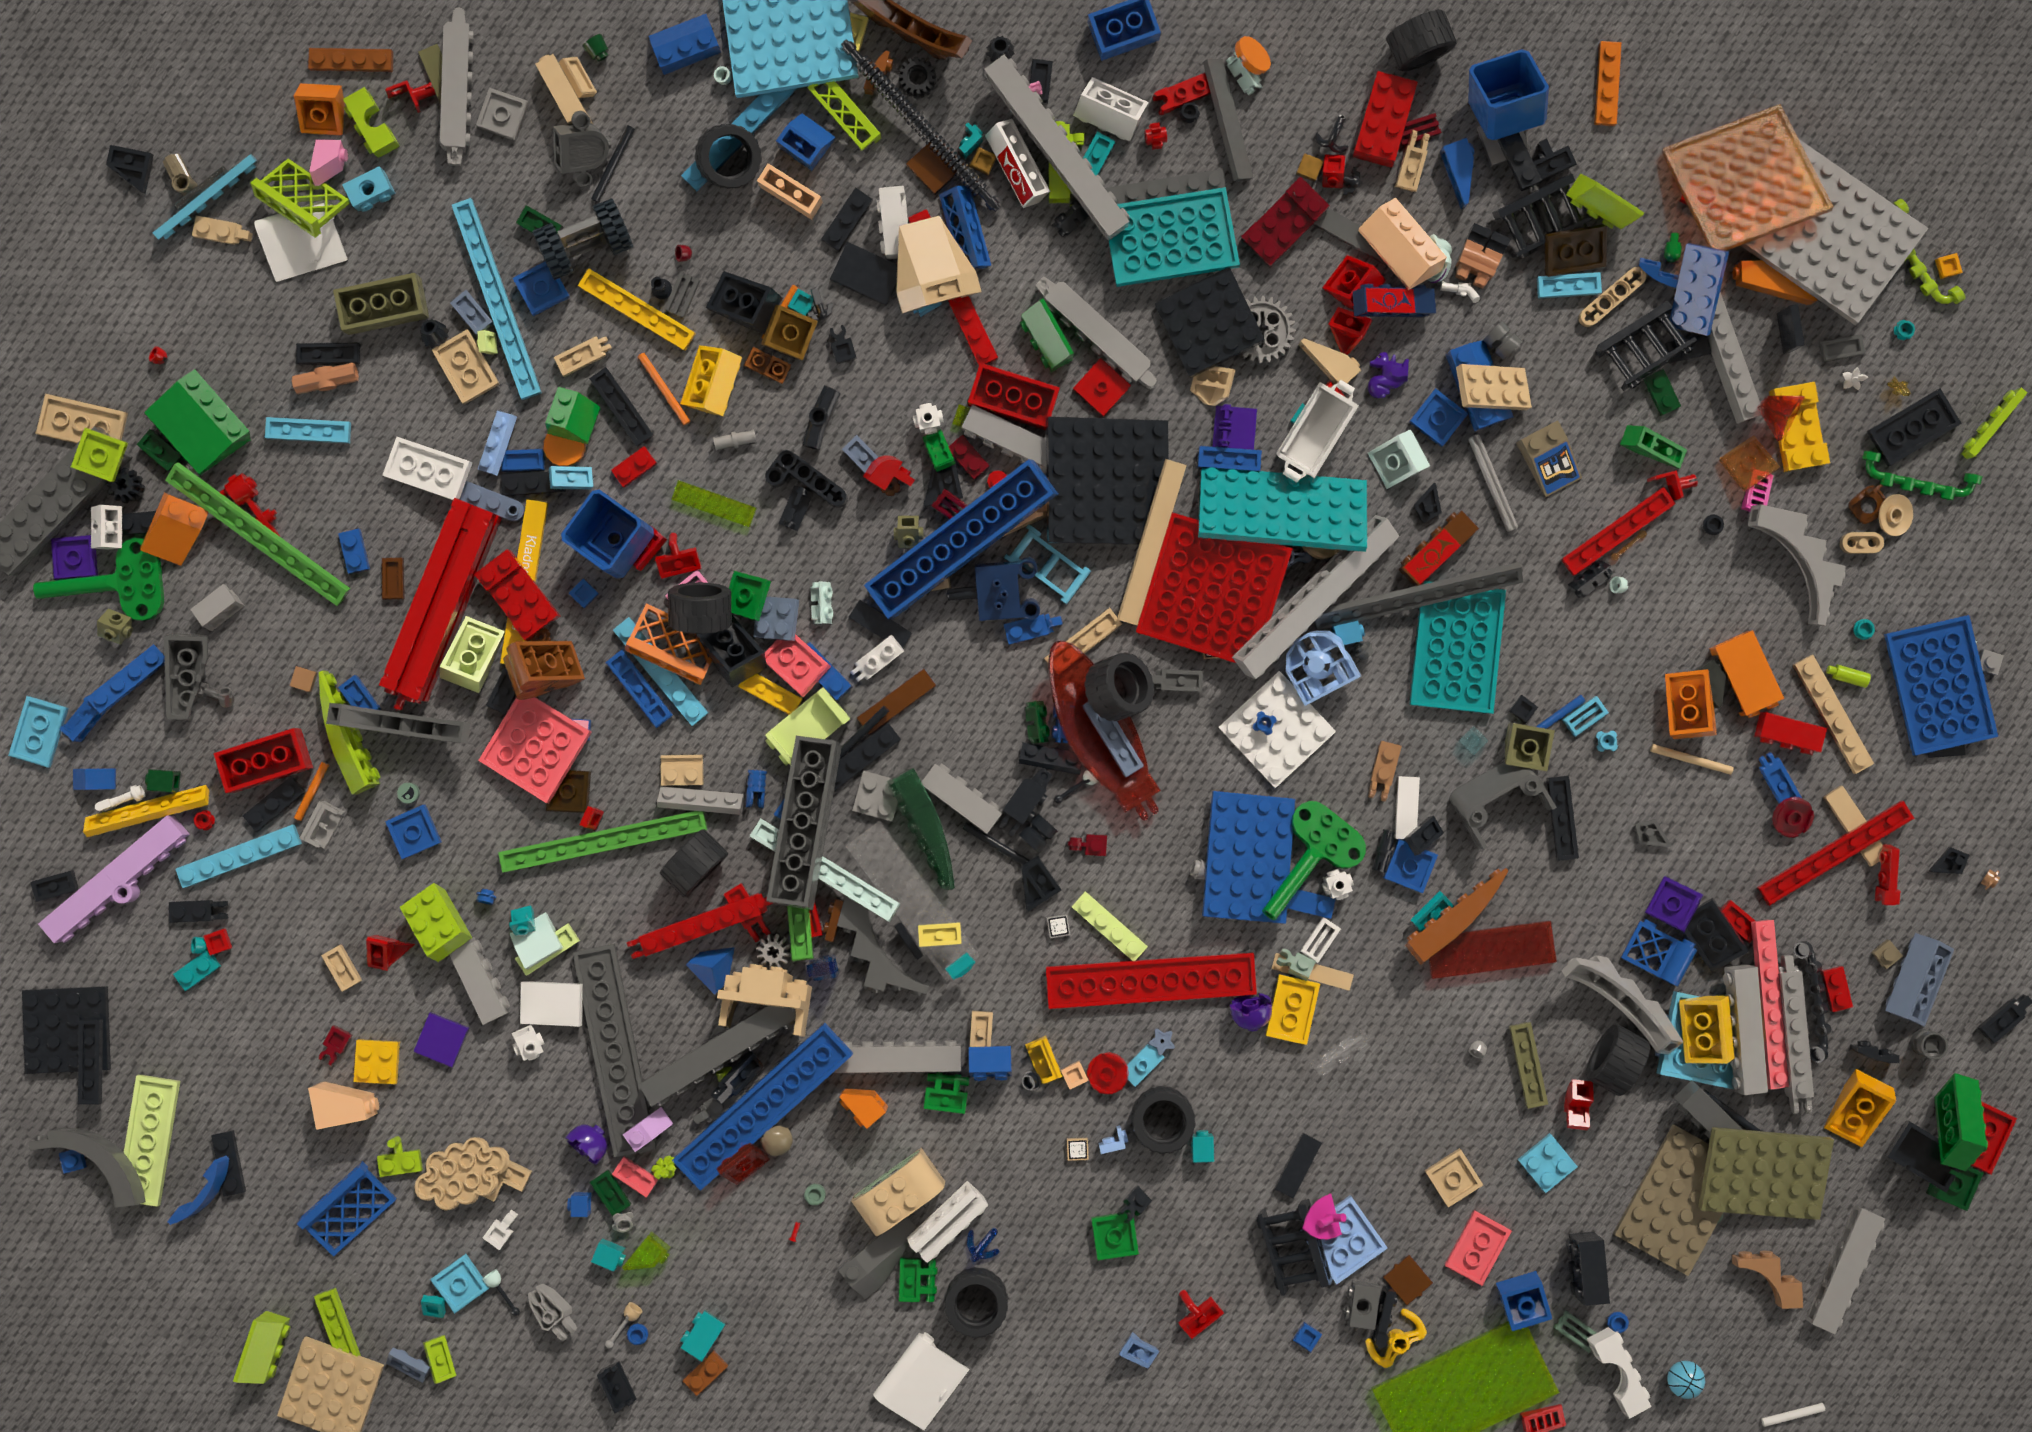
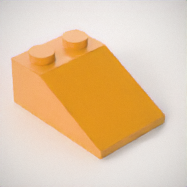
M1855 1069L1845 1083L1824 1128L1863 1147L1895 1104L1894 1088Z

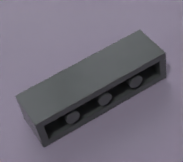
M1692 1080L1674 1097L1679 1103L1677 1107L1686 1116L1690 1113L1693 1116L1691 1121L1699 1129L1704 1127L1707 1130L1704 1134L1709 1139L1712 1127L1743 1130Z

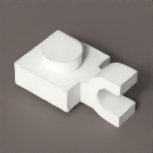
M511 1210L502 1222L496 1219L483 1239L500 1250L513 1233L509 1226L518 1214Z

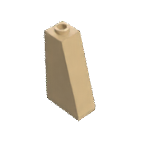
M554 54L541 57L535 65L567 123L572 124L571 118L576 111L581 110L586 114L587 112Z

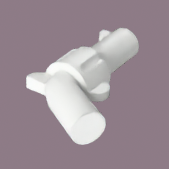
M1441 281L1440 291L1456 292L1457 295L1461 296L1468 295L1473 303L1480 300V296L1471 287V283L1458 282V284Z

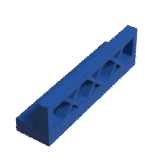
M955 186L939 194L948 230L965 256H969L973 268L990 267L991 262L973 195L969 191L971 188ZM951 195H953L954 199L952 207L949 206L947 199ZM955 215L959 218L958 227L954 225ZM960 235L964 236L965 242L963 247L959 243Z

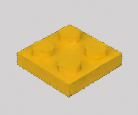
M356 1040L354 1082L397 1084L400 1042Z

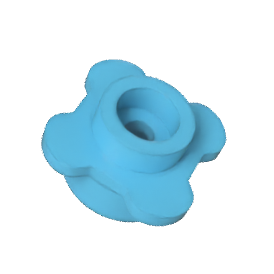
M1599 731L1596 734L1598 739L1597 750L1600 752L1609 749L1615 751L1618 747L1617 733L1615 731H1609V733Z

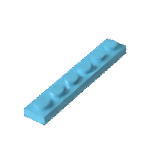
M252 154L247 156L155 230L153 234L158 240L162 237L165 239L169 238L175 233L173 230L178 224L181 226L185 225L191 220L190 214L194 211L200 213L207 207L206 201L210 198L216 200L224 193L221 189L226 185L231 188L240 180L237 176L242 172L247 175L256 168L254 165L257 161Z
M630 617L613 629L625 646L636 625ZM642 631L637 632L635 638L641 641L647 640ZM634 655L691 726H694L708 714V711L677 674Z
M294 824L176 868V872L182 888H187L302 843Z

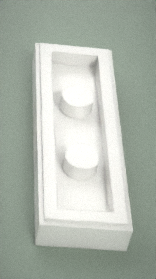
M1398 776L1395 839H1404L1417 827L1420 777Z

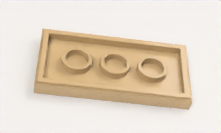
M45 394L36 434L77 444L82 437L84 428L92 429L95 426L103 428L111 437L122 440L128 413Z

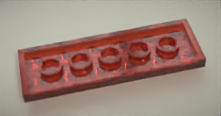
M1550 920L1462 932L1451 943L1429 959L1432 979L1557 962Z

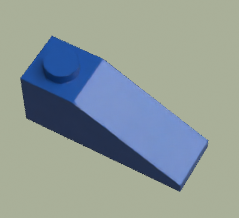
M1467 138L1445 145L1440 150L1461 209L1465 208L1469 203L1474 160V148L1471 143H1468Z
M809 642L807 645L831 666L818 682L839 701L853 686Z

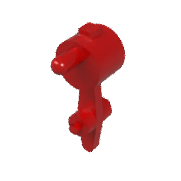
M243 473L238 476L234 474L229 477V482L224 485L225 488L220 493L225 497L230 496L239 506L247 503L256 515L255 519L280 536L271 524V522L276 520V510L271 511L268 508L263 512L253 500L258 495L256 482L250 476L247 477Z

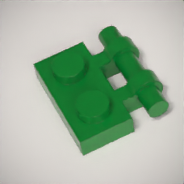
M943 1072L928 1073L927 1081L935 1082V1088L926 1087L924 1109L965 1114L968 1092L960 1091V1085L969 1086V1078L961 1077V1074L952 1076L944 1075ZM941 1084H954L953 1090L941 1089Z
M900 1258L899 1302H920V1294H927V1302L935 1301V1294L937 1293L935 1275L938 1274L936 1259H931L927 1263V1267H921V1258ZM921 1275H927L926 1286H921Z

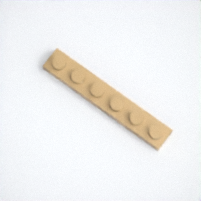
M1810 655L1793 664L1794 669L1853 774H1857L1873 765L1874 762L1814 655Z

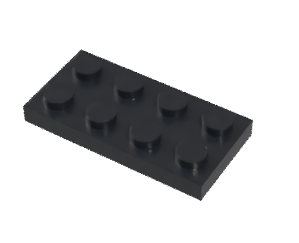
M1939 388L1866 432L1886 465L1891 466L1962 423L1943 391Z

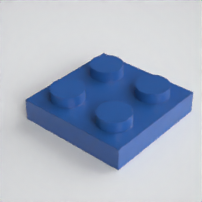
M546 262L513 278L533 316L570 298L561 279H553Z
M1435 388L1409 423L1440 447H1443L1468 413Z
M426 804L385 821L401 859L408 858L442 843Z
M1398 839L1383 878L1423 893L1438 854L1425 850L1420 855L1415 856L1407 842Z

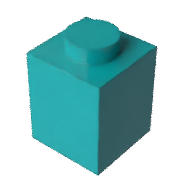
M1197 1130L1196 1134H1193L1191 1137L1192 1161L1214 1162V1136L1212 1133L1209 1134L1208 1130Z
M602 1238L598 1243L591 1262L614 1272L618 1266L622 1267L626 1255L623 1254L625 1248Z

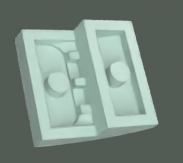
M546 912L534 919L536 931L516 936L513 932L510 933L513 945L525 969H529L563 948L555 933L556 929Z

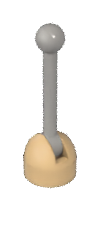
M632 1302L628 1303L624 1309L625 1320L612 1338L606 1341L605 1346L607 1348L613 1347V1342L628 1321H635L642 1314V1309Z

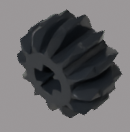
M123 468L122 471L118 470L115 481L106 484L107 487H111L108 493L109 495H114L113 499L115 501L121 500L122 503L126 504L129 500L135 502V495L142 496L139 488L142 489L145 486L139 483L143 478L137 476V471L135 470L130 471L128 468Z

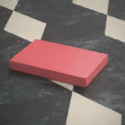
M796 634L795 641L776 640L765 652L766 664L803 698L831 667Z
M1473 1210L1444 1265L1483 1286L1512 1231Z

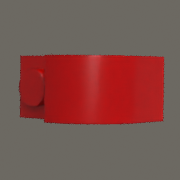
M889 455L875 459L863 475L867 480L883 490H886L893 477H896L910 487L915 481L910 476L912 472L901 466L903 462Z
M1572 1079L1569 1083L1564 1104L1567 1128L1588 1130L1590 1128L1589 1107L1594 1102L1593 1082Z

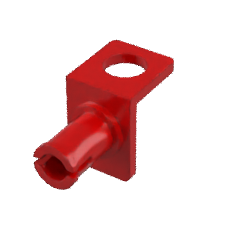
M406 80L385 89L388 98L408 91L418 113L421 112L418 105L419 101L436 95L431 82L413 89Z
M1677 470L1647 479V482L1666 478L1670 496L1674 501L1684 498L1682 490L1698 485V481L1689 482L1697 478L1694 474L1679 478Z

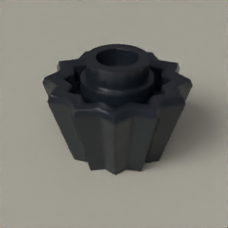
M997 36L986 47L988 50L987 56L993 62L1004 54L1010 59L1015 54L1013 51L1015 46L1011 44V40L1008 38Z
M427 320L420 326L421 339L425 346H430L431 348L439 347L449 337V330L446 329V325L437 320Z

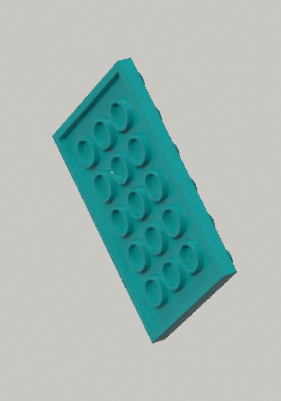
M1226 187L1117 204L1120 209H1125L1130 218L1128 219V227L1108 241L1116 287L1240 267Z
M1424 581V582H1422V585H1423V584H1427V583H1432V582H1430V581ZM1494 589L1419 607L1409 705L1494 714L1506 598L1505 589Z

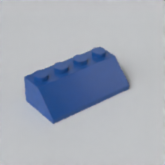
M1483 340L1452 349L1446 354L1459 392L1457 366L1461 364L1494 366L1487 345ZM1465 407L1474 432L1514 417L1510 409Z

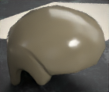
M782 1126L771 1127L761 1137L763 1149L771 1156L785 1154L790 1150L793 1143L790 1130Z

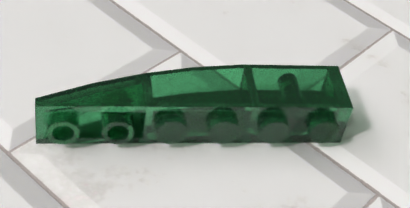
M907 769L887 780L889 784L888 790L893 797H896L899 803L897 806L901 814L906 816L909 830L913 834L915 833L918 839V847L922 852H925L928 858V866L937 874L936 880L942 889L944 888V890H953L955 886L952 863L941 822L915 769Z

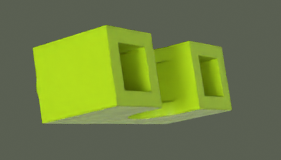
M365 87L343 99L346 104L344 110L350 119L354 118L356 122L354 128L360 137L364 136L366 140L364 145L370 154L374 153L380 158L400 146L391 129L385 123L378 127H370L369 121L371 116L380 110Z

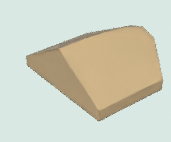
M1214 366L1193 377L1190 391L1204 404L1217 406L1229 397L1235 370Z

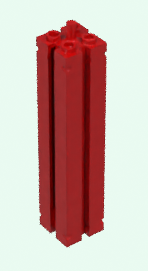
M457 498L453 499L452 507L448 511L384 670V676L379 683V686L385 687L384 692L395 696L398 695L394 708L401 711L406 700L419 704L422 701H429L431 691L434 689L440 674V665L453 642L477 582L474 574L483 567L496 535L497 527L502 520V517Z

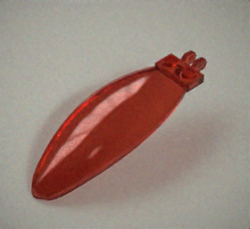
M1061 640L1053 643L1049 653V681L1055 711L1070 747L1090 774L1105 788L1115 794V798L1125 813L1135 807L1139 817L1144 821L1147 820L1148 814L1141 803L1146 801L1150 811L1153 814L1158 813L1159 809L1152 796L1161 790L1148 771L1143 746L1131 717L1117 722L1144 766L1125 777L1082 707L1088 703L1085 693V677L1089 668L1094 663L1075 645Z

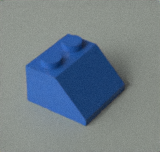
M1536 1271L1496 1283L1512 1331L1552 1319L1543 1284Z

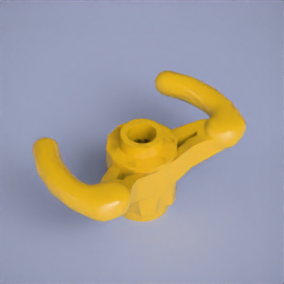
M1403 1308L1400 1314L1411 1320L1416 1325V1330L1403 1332L1400 1329H1393L1387 1334L1389 1337L1387 1342L1388 1348L1385 1357H1381L1377 1353L1372 1339L1368 1338L1365 1341L1371 1358L1383 1368L1391 1367L1397 1355L1404 1354V1352L1409 1350L1412 1342L1424 1339L1427 1334L1421 1319L1407 1309Z

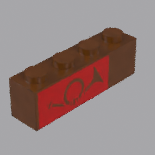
M1463 511L1457 514L1455 512L1450 514L1445 519L1447 524L1444 527L1438 526L1431 532L1432 538L1428 542L1423 540L1415 548L1417 552L1412 557L1407 555L1400 562L1402 567L1398 570L1414 586H1419L1479 529Z

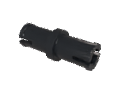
M1383 829L1379 847H1376L1377 855L1372 867L1373 870L1386 872L1389 855H1392L1393 852L1391 848L1396 832L1390 831L1389 833V830Z

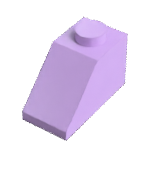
M660 1107L626 1131L623 1136L634 1152H636L673 1123L663 1108Z

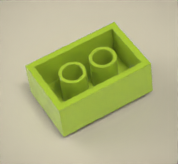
M435 883L400 906L426 956L437 962L472 939L470 932L446 890Z

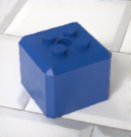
M1521 49L1471 66L1469 70L1468 103L1488 139L1497 140L1545 123L1547 120L1549 86L1529 51Z
M599 489L590 493L563 530L561 536L563 542L600 569L618 579L623 578L651 541L654 536V529ZM614 534L620 535V541L617 544L611 543V537Z

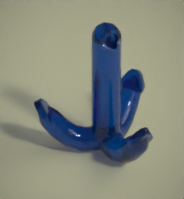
M996 1228L991 1229L976 1248L974 1245V1231H969L967 1247L972 1254L970 1257L972 1262H977L979 1259H989L998 1255L999 1249L983 1252L998 1233Z

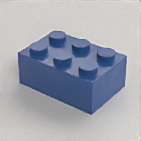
M1127 0L1088 14L1087 23L1101 61L1160 40L1161 31L1149 0Z

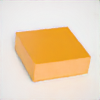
M1957 253L1935 259L1940 279L1963 273Z

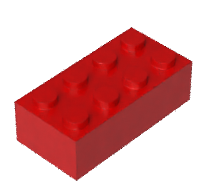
M1377 71L1353 153L1354 158L1390 168L1393 167L1417 87V81Z
M980 363L968 399V406L974 405L991 414L1046 431V418L1052 417L1060 387Z
M292 728L213 753L225 793H236L313 768L301 728Z

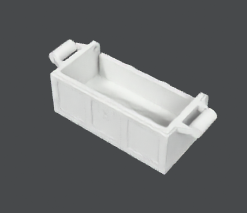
M1341 379L1331 388L1319 382L1276 453L1279 458L1285 461L1283 475L1295 482H1298L1299 479L1307 474L1315 478L1359 406L1352 401L1354 387ZM1337 387L1349 394V398L1336 392L1335 388ZM1288 465H1293L1303 471L1301 475L1288 468Z

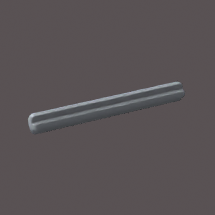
M1479 434L1473 435L1468 439L1506 531L1515 530L1518 528V525Z

